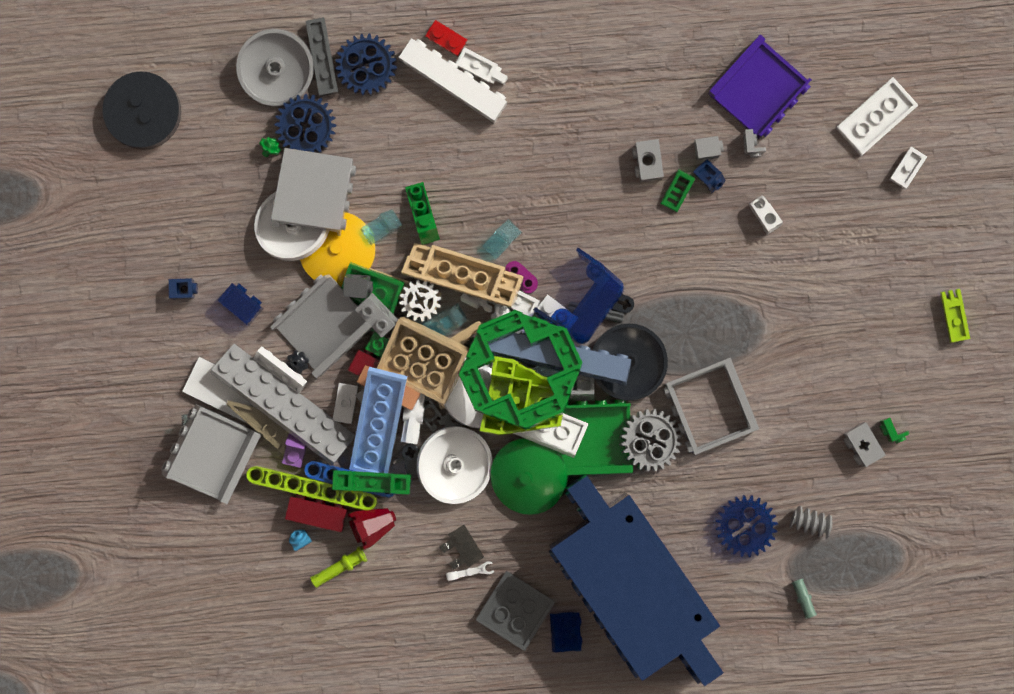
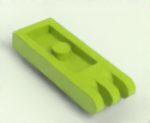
M960 288L955 289L956 297H954L953 290L948 291L949 298L946 297L945 291L940 292L950 343L970 339Z

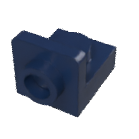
M708 159L693 171L694 175L707 186L711 193L719 190L726 181L722 172Z

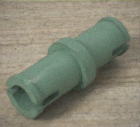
M803 578L792 582L798 597L796 600L802 607L805 619L816 616L817 613L811 602L812 596L808 594Z

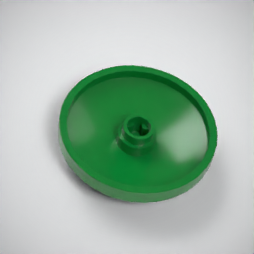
M519 438L505 445L495 456L491 467V483L496 496L509 509L521 514H539L553 507L562 497L567 485V469L558 451L526 438Z

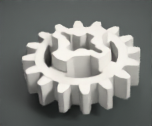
M417 280L416 285L410 282L409 289L403 288L406 293L400 294L404 301L399 303L400 305H405L402 312L408 311L407 317L409 318L413 315L414 321H417L418 317H420L421 321L424 322V317L426 316L432 319L430 314L437 315L435 308L441 307L437 303V301L441 300V297H436L439 290L433 291L434 284L427 286L426 281L420 284V281ZM418 288H424L429 292L421 293L418 291ZM412 292V301L408 303V296ZM416 293L421 298L425 297V300L423 301L425 309L420 304L415 303L418 301ZM433 298V305L429 310L427 306L429 301ZM415 308L421 309L423 313L418 314L412 310Z

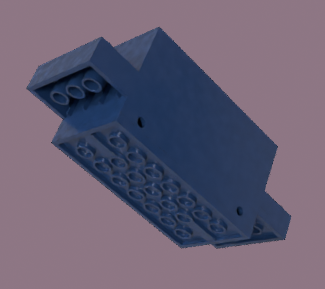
M585 474L566 486V496L572 504L576 502L578 505L576 510L585 521L549 545L551 548L549 554L556 564L561 563L560 569L566 579L573 580L571 582L573 589L579 597L581 595L584 596L582 598L584 605L590 613L595 612L593 614L595 621L601 629L606 628L604 633L616 648L622 660L626 662L633 676L636 679L640 677L643 681L676 657L681 660L696 683H702L704 687L721 676L724 672L702 642V639L718 629L720 624L631 496L623 493L607 505Z

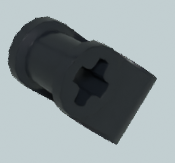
M408 443L403 447L402 455L406 473L411 475V481L419 479L417 474L419 448L415 444ZM408 447H411L412 450L416 449L414 457L405 454L408 451Z

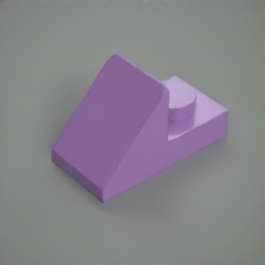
M289 433L285 443L286 449L282 464L302 468L307 446Z

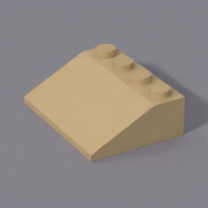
M402 317L398 319L377 369L408 376L406 386L445 404L460 378L459 373L470 348L407 317Z

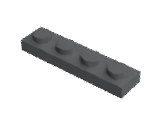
M325 18L307 20L306 27L319 96L338 93Z

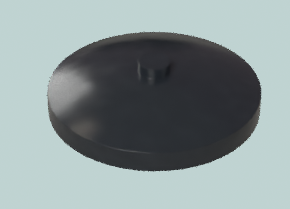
M628 323L614 326L600 336L592 350L596 352L598 350H605L614 356L623 354L628 356V359H631L626 386L595 379L596 383L605 393L620 400H638L652 394L661 385L667 373L668 356L663 342L653 331L642 325Z

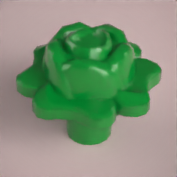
M262 138L259 142L262 146V155L264 157H269L270 154L278 155L281 151L278 147L279 143L274 138Z

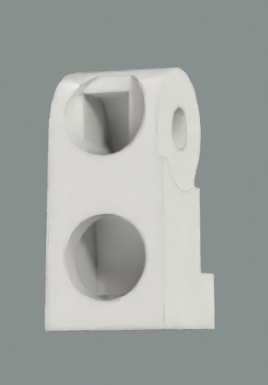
M763 195L749 203L752 212L763 226L767 235L782 226L783 221Z

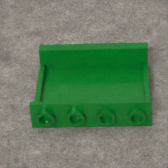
M607 400L595 401L594 405H588V401H576V405H569L567 402L563 414L588 423L575 457L560 453L566 465L567 475L633 473L632 459H625L628 453H622L625 446L619 445L624 442V439L619 436L625 435L621 428L628 427L625 421H630L631 403H626V400H614L615 404H607Z

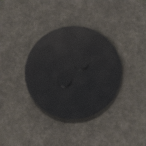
M132 72L120 77L110 86L103 101L102 111L107 129L118 141L134 149H152L164 144L174 135L181 120V104L177 93L165 79L150 72Z

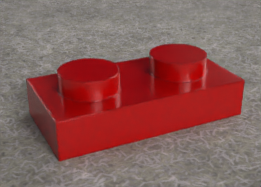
M437 20L434 21L425 35L426 38L457 57L468 39Z

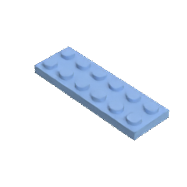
M369 367L349 470L376 473L389 472L408 376Z

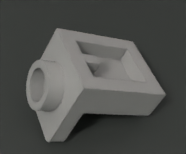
M747 129L743 132L745 155H750V158L761 157V154L766 152V147L755 148V145H757V135L753 134V129Z

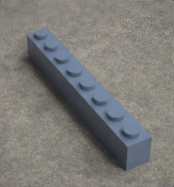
M525 332L522 335L513 333L488 344L493 356L563 371L549 338L531 346ZM583 345L575 347L583 364L579 375L626 386L631 366V359H628V356L623 354H617V356L610 355L605 350H598L596 352Z

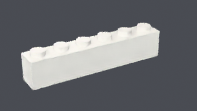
M411 38L399 56V60L495 123L507 105L506 97L497 91L496 93L490 91V87L486 83L475 81L471 73L467 71L462 72L457 69L458 65L451 60L448 62L441 58L442 55L433 49L431 52L425 48L427 45L421 40L417 39L415 41Z

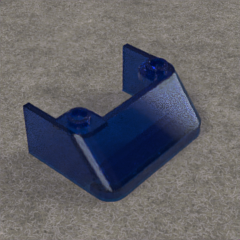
M577 248L576 252L579 258L589 264L586 268V274L594 284L573 313L561 308L556 310L550 317L534 307L533 311L540 319L548 321V323L555 326L567 328L571 339L575 343L585 344L590 340L623 294L624 284L601 262L580 248Z

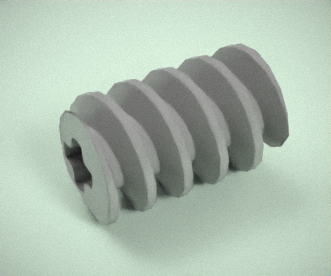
M798 506L793 512L789 528L796 524V530L803 526L804 533L810 528L811 535L818 531V537L826 533V539H828L832 529V516L828 515L825 518L824 513H820L817 516V511L815 510L810 514V509L806 508L803 511L802 506Z

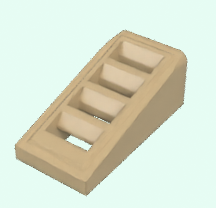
M477 321L450 339L465 345L477 332L479 325L482 323Z

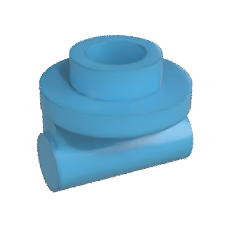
M296 530L289 538V542L295 551L312 542L305 530Z

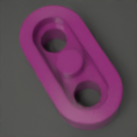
M517 261L509 262L505 267V271L511 272V268L516 267L518 269L516 274L523 276L520 290L527 294L533 293L538 287L537 278L521 263ZM530 280L532 286L526 287L525 281Z

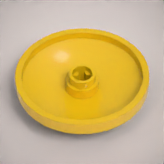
M345 212L344 219H347L346 229L341 231V236H338L337 232L329 231L326 240L317 251L306 258L300 259L304 270L313 280L320 275L330 274L339 286L342 287L350 262L368 269L372 267L376 252L375 241L370 229L361 219Z

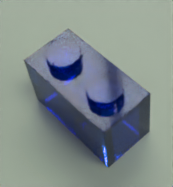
M231 283L217 301L246 325L250 326L264 309L260 306L262 302L254 295L252 297L246 294L247 289L240 283L237 286Z

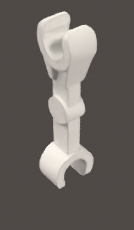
M487 561L475 568L448 572L446 577L448 581L478 573L492 574L494 570L486 571L485 566L493 563Z

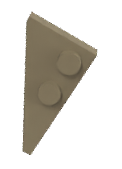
M227 400L226 405L280 452L284 453L289 432L256 407Z

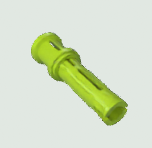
M358 546L355 551L348 555L344 554L337 563L315 574L310 579L313 585L318 588L346 570L352 571L356 565L361 562H367V557L360 546Z

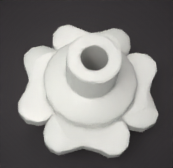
M496 304L494 305L495 312L491 314V319L511 311L507 306Z

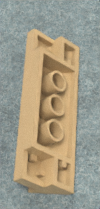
M414 243L401 274L510 308L516 302L523 282V276L505 271L503 266L435 245L427 247L418 243Z

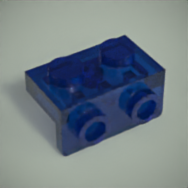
M579 612L550 613L552 652H578L582 650L583 640L580 632L582 622Z

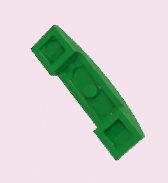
M333 470L332 490L410 494L411 475Z

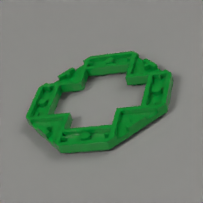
M517 310L479 325L475 339L459 373V377L474 410L525 430L562 415L583 365L567 328L555 326L548 323V321L525 315ZM523 329L531 346L549 338L563 371L547 377V382L553 396L518 410L511 393L492 401L478 368L495 362V358L488 345L489 343Z

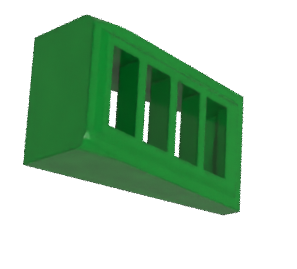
M678 169L660 204L678 212L695 177ZM679 176L688 180V184L678 180ZM675 184L684 187V191L675 187ZM673 190L681 194V197L679 198L671 194V191ZM668 197L678 202L677 205L668 201Z

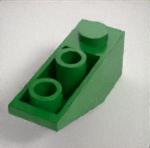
M421 182L405 187L421 244L425 245L440 240L424 183Z

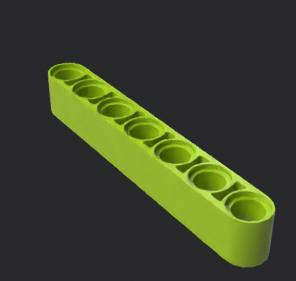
M260 466L251 467L247 471L246 477L248 481L261 486L363 510H372L378 503V499L374 494L363 491L336 490L335 497L329 498L326 495V490L332 487L333 484ZM255 469L261 473L259 480L252 478V471ZM273 474H277L280 478L277 485L272 484L270 481V477ZM292 478L297 479L299 483L296 489H292L289 486V481ZM310 483L317 485V491L314 494L310 493L307 489ZM347 492H352L355 495V499L351 503L345 500ZM366 496H370L374 500L371 507H367L363 503Z

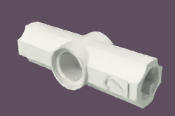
M422 393L412 411L404 408L401 442L418 444L420 425L423 422L425 407H423L425 395Z

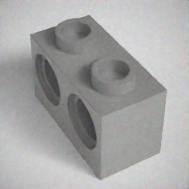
M578 376L568 401H594V378Z

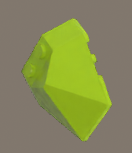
M494 356L495 362H493L489 388V395L492 401L511 393L517 409L521 410L553 396L547 382V377L519 364L514 359ZM483 414L480 432L503 435L561 427L563 414L528 430Z

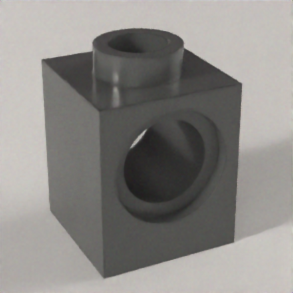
M347 274L344 277V297L367 298L372 293L373 282L370 281V276Z

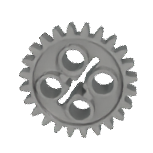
M646 409L644 410V415L641 411H638L637 417L634 415L630 416L632 422L625 421L628 427L621 428L625 432V435L619 436L624 439V442L619 444L620 446H625L622 453H628L625 459H632L631 465L633 466L638 463L637 469L639 470L643 466L645 471H649L650 467L652 471H657V466L660 469H664V464L667 466L671 465L669 459L676 460L673 453H680L676 449V446L682 445V443L677 442V439L682 437L681 435H676L679 428H673L676 421L669 422L670 415L663 417V411L657 414L656 409H652L651 413ZM643 423H647L649 426L647 433L642 430ZM661 430L665 431L666 438L664 440L660 439L659 432ZM635 433H638L643 437H651V440L665 444L666 447L663 448L662 446L656 443L650 444L649 440L637 437ZM637 440H639L642 443V448L640 451H638L635 448V442ZM654 448H657L659 450V456L657 458H655L652 455V450Z

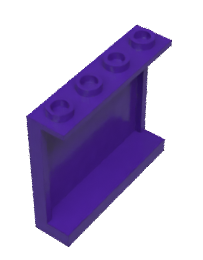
M761 34L708 93L710 97L745 128L753 129V134H756L758 139L762 135L766 137L773 130L770 126L775 121L779 123L785 116L783 113L787 107L791 109L798 102L796 97L800 93L804 95L811 87L809 82L812 80L811 78L806 79L764 42L766 39Z

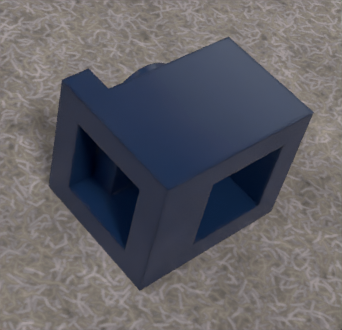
M168 279L170 299L195 298L194 294H198V284L194 283V279ZM183 286L188 287V291L186 293L182 292Z

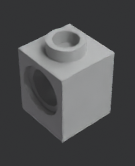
M718 136L695 139L694 141L697 161L719 158L721 152H724L722 140L719 141Z

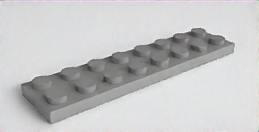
M235 344L230 347L210 371L212 375L332 466L356 436L337 421H333L331 416L303 395L298 394Z

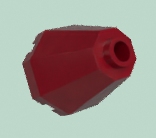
M388 508L354 511L347 514L348 518L352 517L349 525L357 543L362 542L363 544L360 546L361 550L372 547L395 526L394 522L397 521L394 512L389 511Z

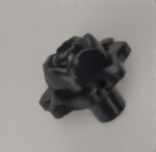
M295 350L293 354L287 356L289 361L286 364L294 372L297 371V373L301 374L303 370L308 368L306 363L309 362V359L305 356L304 352L299 353Z

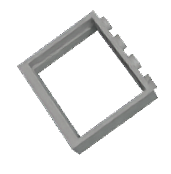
M731 358L665 383L664 393L666 398H670L673 406L670 407L674 417L678 416L679 418L678 428L681 434H685L687 438L685 445L689 453L692 452L693 455H696L759 430ZM724 367L748 427L697 447L673 387Z

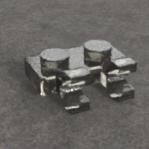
M465 525L449 533L450 540L439 546L443 553L454 546L459 552L460 556L450 562L453 570L463 563L470 567L484 558Z

